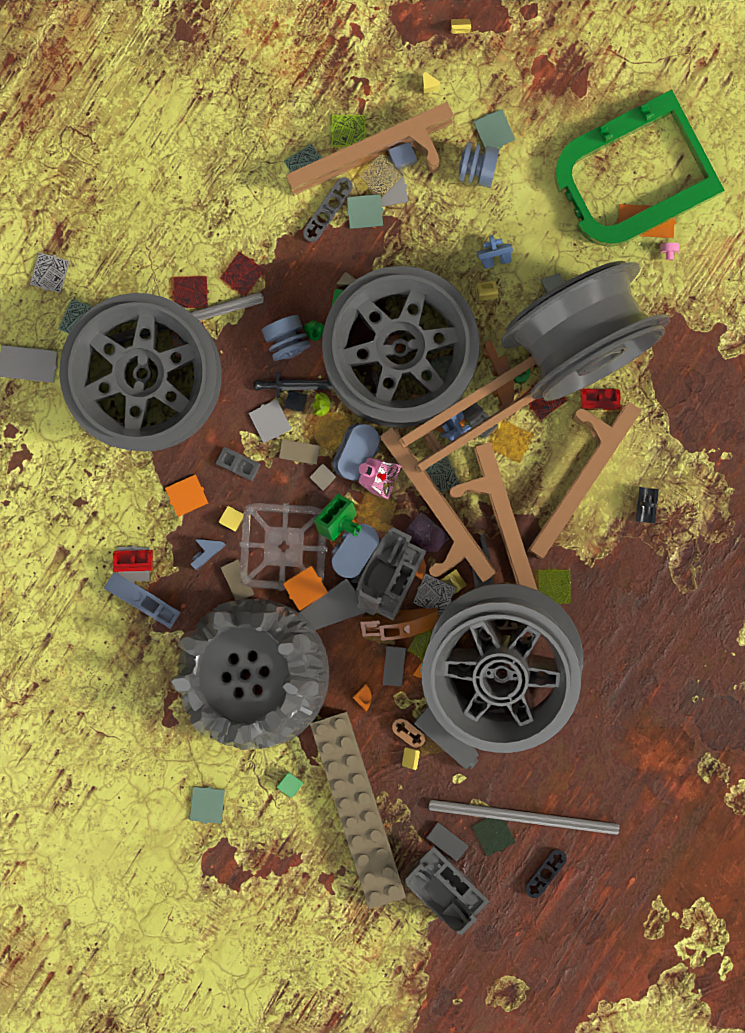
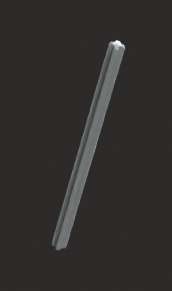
M259 292L190 313L201 321L263 303L264 299L262 293ZM158 323V333L170 330L169 327ZM136 328L107 337L118 344L132 341L135 337ZM144 329L141 337L151 335L150 330ZM108 344L105 348L111 347L113 344Z
M438 800L429 801V810L616 835L620 829L619 825L615 823Z

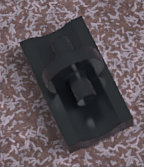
M639 487L635 522L655 524L659 489Z

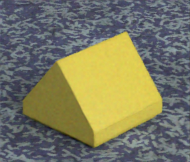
M424 72L423 93L438 90L440 82L427 72Z
M496 281L477 284L479 301L498 298Z

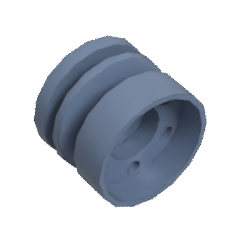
M468 141L465 149L462 151L458 169L459 181L464 182L465 174H469V184L472 183L474 176H478V186L491 188L499 148L487 146L484 154L480 153V144L477 143L476 150L473 152L471 151L472 142Z
M298 315L283 318L262 329L266 342H276V344L269 348L270 352L278 351L272 355L274 361L292 358L311 346L309 341L300 342L307 337L306 333L296 334V332L303 328Z

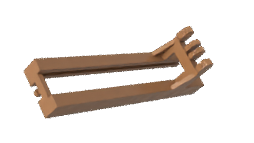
M445 102L286 174L287 183L293 196L373 161L381 157V154L382 156L389 153V149L411 142L412 147L426 157V168L428 171L436 173L439 170L440 160L429 135L452 125L454 114L448 102Z
M532 356L398 440L402 448H405L422 436H424L423 442L429 444L427 448L428 450L432 449L433 453L414 464L418 473L535 400L530 396L531 391L527 392L444 446L440 445L432 432L433 429L536 365Z
M628 402L627 405H624L611 426L583 408L573 413L572 419L578 425L585 424L588 426L598 446L527 550L539 559L545 557L641 413V409Z
M390 428L383 433L380 438L454 541L445 562L435 563L431 566L429 570L430 575L438 577L465 558L482 582H486L498 573L426 470L418 473L414 464L419 461L408 446L402 448L398 441L402 438L399 432L394 428Z
M491 442L476 446L474 452L482 477L451 487L448 496L451 499L461 498L464 492L489 496L516 584L537 590Z

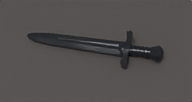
M276 372L275 382L255 380L253 383L256 391L276 389V398H280V390L333 389L329 380H279V372Z

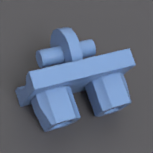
M493 235L489 236V242L483 243L484 248L488 249L476 251L477 257L481 260L485 269L494 266L492 257L495 256L500 257L501 264L512 262L511 252H513V248L510 246V243L503 244L502 238L495 240Z
M462 411L444 422L442 425L444 432L440 434L442 439L448 437L449 441H452L471 429L468 425L461 426L459 421L464 419Z

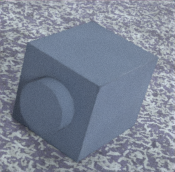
M411 142L389 149V156H386L389 160L388 163L395 167V171L417 163Z

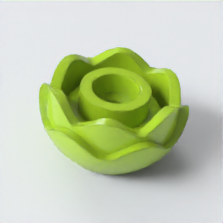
M320 392V394L315 395L316 400L312 405L314 409L313 414L318 417L324 416L330 409L329 397Z

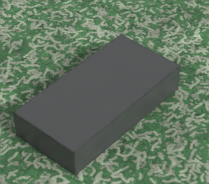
M386 647L383 685L402 687L406 648Z
M439 822L436 823L426 837L456 861L459 860L468 848L464 841Z

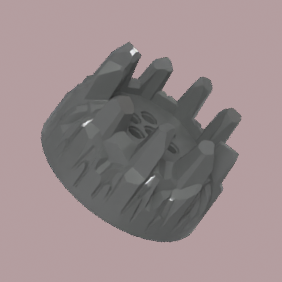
M243 599L220 604L213 611L201 617L195 629L184 633L180 638L178 647L182 649V653H179V660L176 665L178 667V675L171 677V682L174 685V689L181 693L180 698L183 700V707L186 713L191 715L190 721L196 730L201 734H210L211 739H215L225 746H234L240 750L270 748L290 741L312 723L325 701L329 683V662L322 640L305 617L282 603L266 599ZM252 651H256L258 654L256 661H252L250 658ZM233 654H237L239 657L237 664L231 661ZM264 666H267L270 670L267 677L262 674ZM245 669H248L251 673L248 680L243 677ZM226 672H229L232 676L229 683L224 679ZM258 684L263 688L261 695L255 692V687ZM239 687L244 692L241 698L236 695V690Z

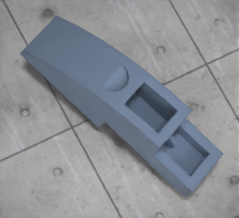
M113 572L104 586L105 590L171 629L181 613Z

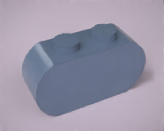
M353 424L347 428L332 462L335 472L340 477L349 480L360 479L359 466L366 463L369 457L373 458L378 453L380 437L372 426Z
M358 524L362 526L360 534L356 532L358 534L356 537L345 531L342 536L344 539L341 546L337 544L331 553L334 555L332 558L334 570L344 578L357 577L379 544L377 532L367 524Z

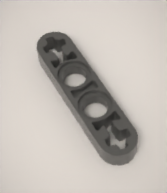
M342 177L335 183L306 225L303 235L307 242L315 243L320 239L347 197H349L353 190V184L350 179ZM348 183L347 187L349 189H344L341 193V196H344L343 199L338 194L334 193V191L339 193V191L341 190L340 184ZM335 197L339 200V204L337 207H330L328 200ZM320 213L327 214V222L320 223L317 220ZM313 222H315L319 227H322V229L320 230L319 228H317L315 231V234L317 236H312L311 238H309V233L307 231H312L315 228V225L312 224Z

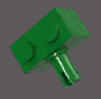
M337 494L314 519L318 533L331 541H334L343 530L355 537L358 536L356 532L360 534L362 530L361 525L352 521L357 515L353 502L340 494Z

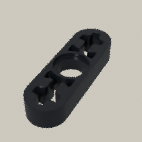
M561 849L552 850L526 883L525 891L529 897H540L564 866L567 857ZM560 853L562 854V861H557L554 864V867H557L554 870L547 862L549 861L552 864L554 861L553 855H559ZM544 868L551 870V876L547 879L542 878L540 875L541 870ZM536 877L545 883L543 886L541 883L537 886L539 890L537 893H530V885L535 886L538 882L535 880Z

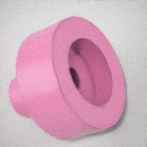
M679 243L660 244V253L666 254V260H674V253L679 252Z

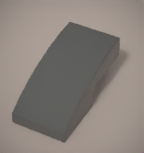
M477 403L462 411L464 419L471 427L476 426L489 417ZM498 424L489 428L480 436L485 440L498 428Z
M226 447L223 448L216 462L217 465L251 481L254 480L261 466L260 463Z

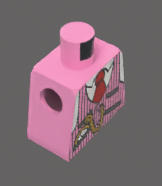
M369 457L366 463L359 466V473L361 474L359 483L372 494L389 499L401 466L386 460Z

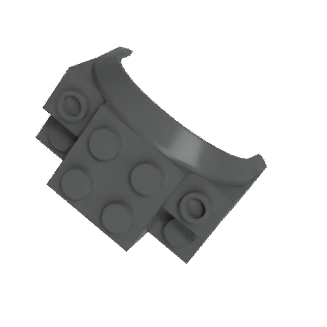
M393 527L383 536L357 585L355 592L359 601L357 608L372 615H375L377 612L394 620L426 553L425 550L409 543L412 536Z
M434 846L406 871V885L442 921L460 935H463L477 920L476 915L490 902L475 887L474 883Z

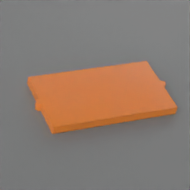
M619 204L617 222L619 224L652 206ZM675 218L639 237L674 238Z

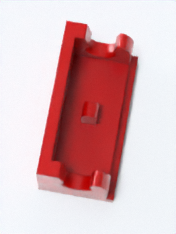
M581 389L580 409L620 410L621 391L619 389Z
M153 550L114 551L113 572L154 571Z

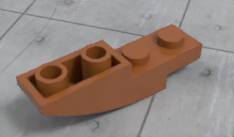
M491 340L483 344L482 352L485 359H489L491 362L489 368L493 377H499L511 369L506 354L498 357ZM513 379L492 392L494 398L498 397L499 410L514 401Z
M438 608L400 610L399 615H396L394 620L385 616L361 617L362 636H381V641L424 633L434 629L439 619Z

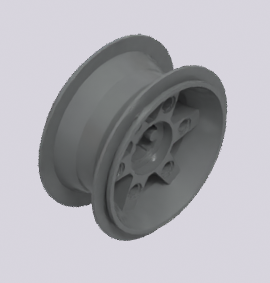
M614 261L584 272L540 297L509 323L506 333L501 340L502 346L504 348L523 346L531 353L539 367L541 380L530 392V396L533 399L544 398L545 401H551L577 392L627 365L663 337L666 332L664 328L669 324L670 317L667 314L649 317L640 310L632 296L630 283L640 272L641 268L638 263Z
M394 266L378 269L358 278L339 295L331 307L325 322L322 350L329 381L338 397L350 410L363 419L378 425L405 428L422 425L458 402L466 391L475 372L480 342L474 314L467 301L453 285L442 277L424 269ZM389 297H408L399 319L391 320L374 304ZM424 302L433 307L442 316L448 328L423 331L419 326ZM409 306H416L418 313L414 315L409 314L407 311ZM373 313L380 316V320L375 323L371 322L369 316ZM360 317L375 336L374 341L347 348L350 331L357 318ZM396 334H403L411 339L408 342L399 339L392 345H385L389 337ZM435 335L443 336L444 342L437 344L434 342L433 337ZM397 345H404L406 351L403 354H398L395 351ZM453 347L451 366L442 380L427 361L426 355ZM366 351L368 356L366 359L361 360L357 357V352ZM417 352L416 356L406 364H395L388 359L389 357L402 359L408 353ZM377 365L382 372L376 394L368 390L358 380L352 368ZM422 372H430L432 378L429 381L423 380L421 378ZM411 377L427 392L414 399L392 400L400 380L403 378ZM391 379L394 385L392 388L387 389L383 386V381Z
M130 293L104 300L87 311L77 321L62 349L59 377L65 403L79 425L90 435L105 444L120 449L156 451L175 446L187 440L204 425L213 412L219 398L222 369L220 356L210 333L188 310L162 296L148 293ZM138 321L133 346L125 348L106 336L123 324ZM158 323L175 331L186 345L161 353L158 352ZM144 329L150 330L151 335L148 339H142L141 337ZM108 344H113L114 352L110 355L106 354L105 347ZM97 350L113 365L111 374L91 383L90 366L94 352ZM175 353H180L182 356L179 363H173L172 356ZM138 360V366L133 371V376L136 379L133 387L128 380V371L130 366ZM153 360L158 368V378L156 383L147 389L148 382L153 376L150 369V362ZM193 363L194 382L189 397H186L171 383L172 373ZM141 369H146L148 372L145 379H140L138 376V372ZM106 382L109 385V391L103 394L100 391V387ZM171 391H174L177 395L174 402L167 400V394ZM121 394L125 395V424L111 417L98 402ZM159 399L177 411L175 415L162 423L146 426L151 401ZM135 406H138L141 411L138 417L132 416V409Z
M496 583L472 589L454 600L444 610L434 626L422 665V686L428 706L436 720L446 731L469 746L495 753L519 752L536 747L557 734L568 722L575 710L579 699L583 670L581 638L575 624L566 611L552 598L538 590L512 583ZM494 620H512L522 624L511 636L501 633ZM471 629L478 649L454 648L460 637ZM526 632H529L531 636L524 637V634ZM540 635L550 646L555 658L530 653ZM504 668L507 670V673L502 674L498 669ZM453 678L473 681L474 689L468 699L459 691ZM528 687L553 688L547 697L536 706ZM491 705L507 706L512 714L493 713L487 711V709Z

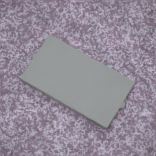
M1 345L0 377L54 383L55 370L58 368L56 365L58 352Z

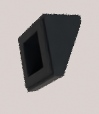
M289 390L284 409L303 414L308 395Z

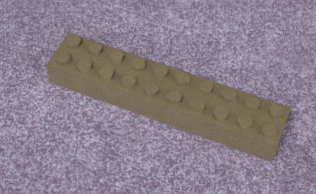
M344 711L313 721L310 726L369 909L406 898L348 712Z

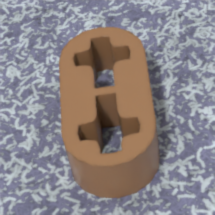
M399 718L393 723V732L412 747L418 748L425 743L426 736L423 731L407 719ZM404 722V723H405V726H404V727H405L409 732L407 733V732H405L404 730H402V731L399 732V731L397 730V729H398L397 723L401 724V723ZM409 734H420L421 743H414V738Z

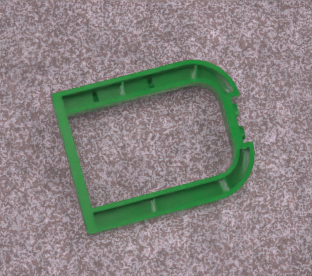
M672 89L572 140L561 152L555 167V184L558 192L566 189L565 196L567 200L573 203L575 207L573 210L577 219L582 220L576 227L589 241L607 247L623 245L710 201L725 191ZM671 114L705 180L619 224L605 226L596 222L572 177L574 165L580 160Z

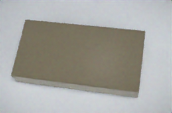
M282 439L279 459L317 465L320 446Z
M239 560L221 567L236 601L254 595Z

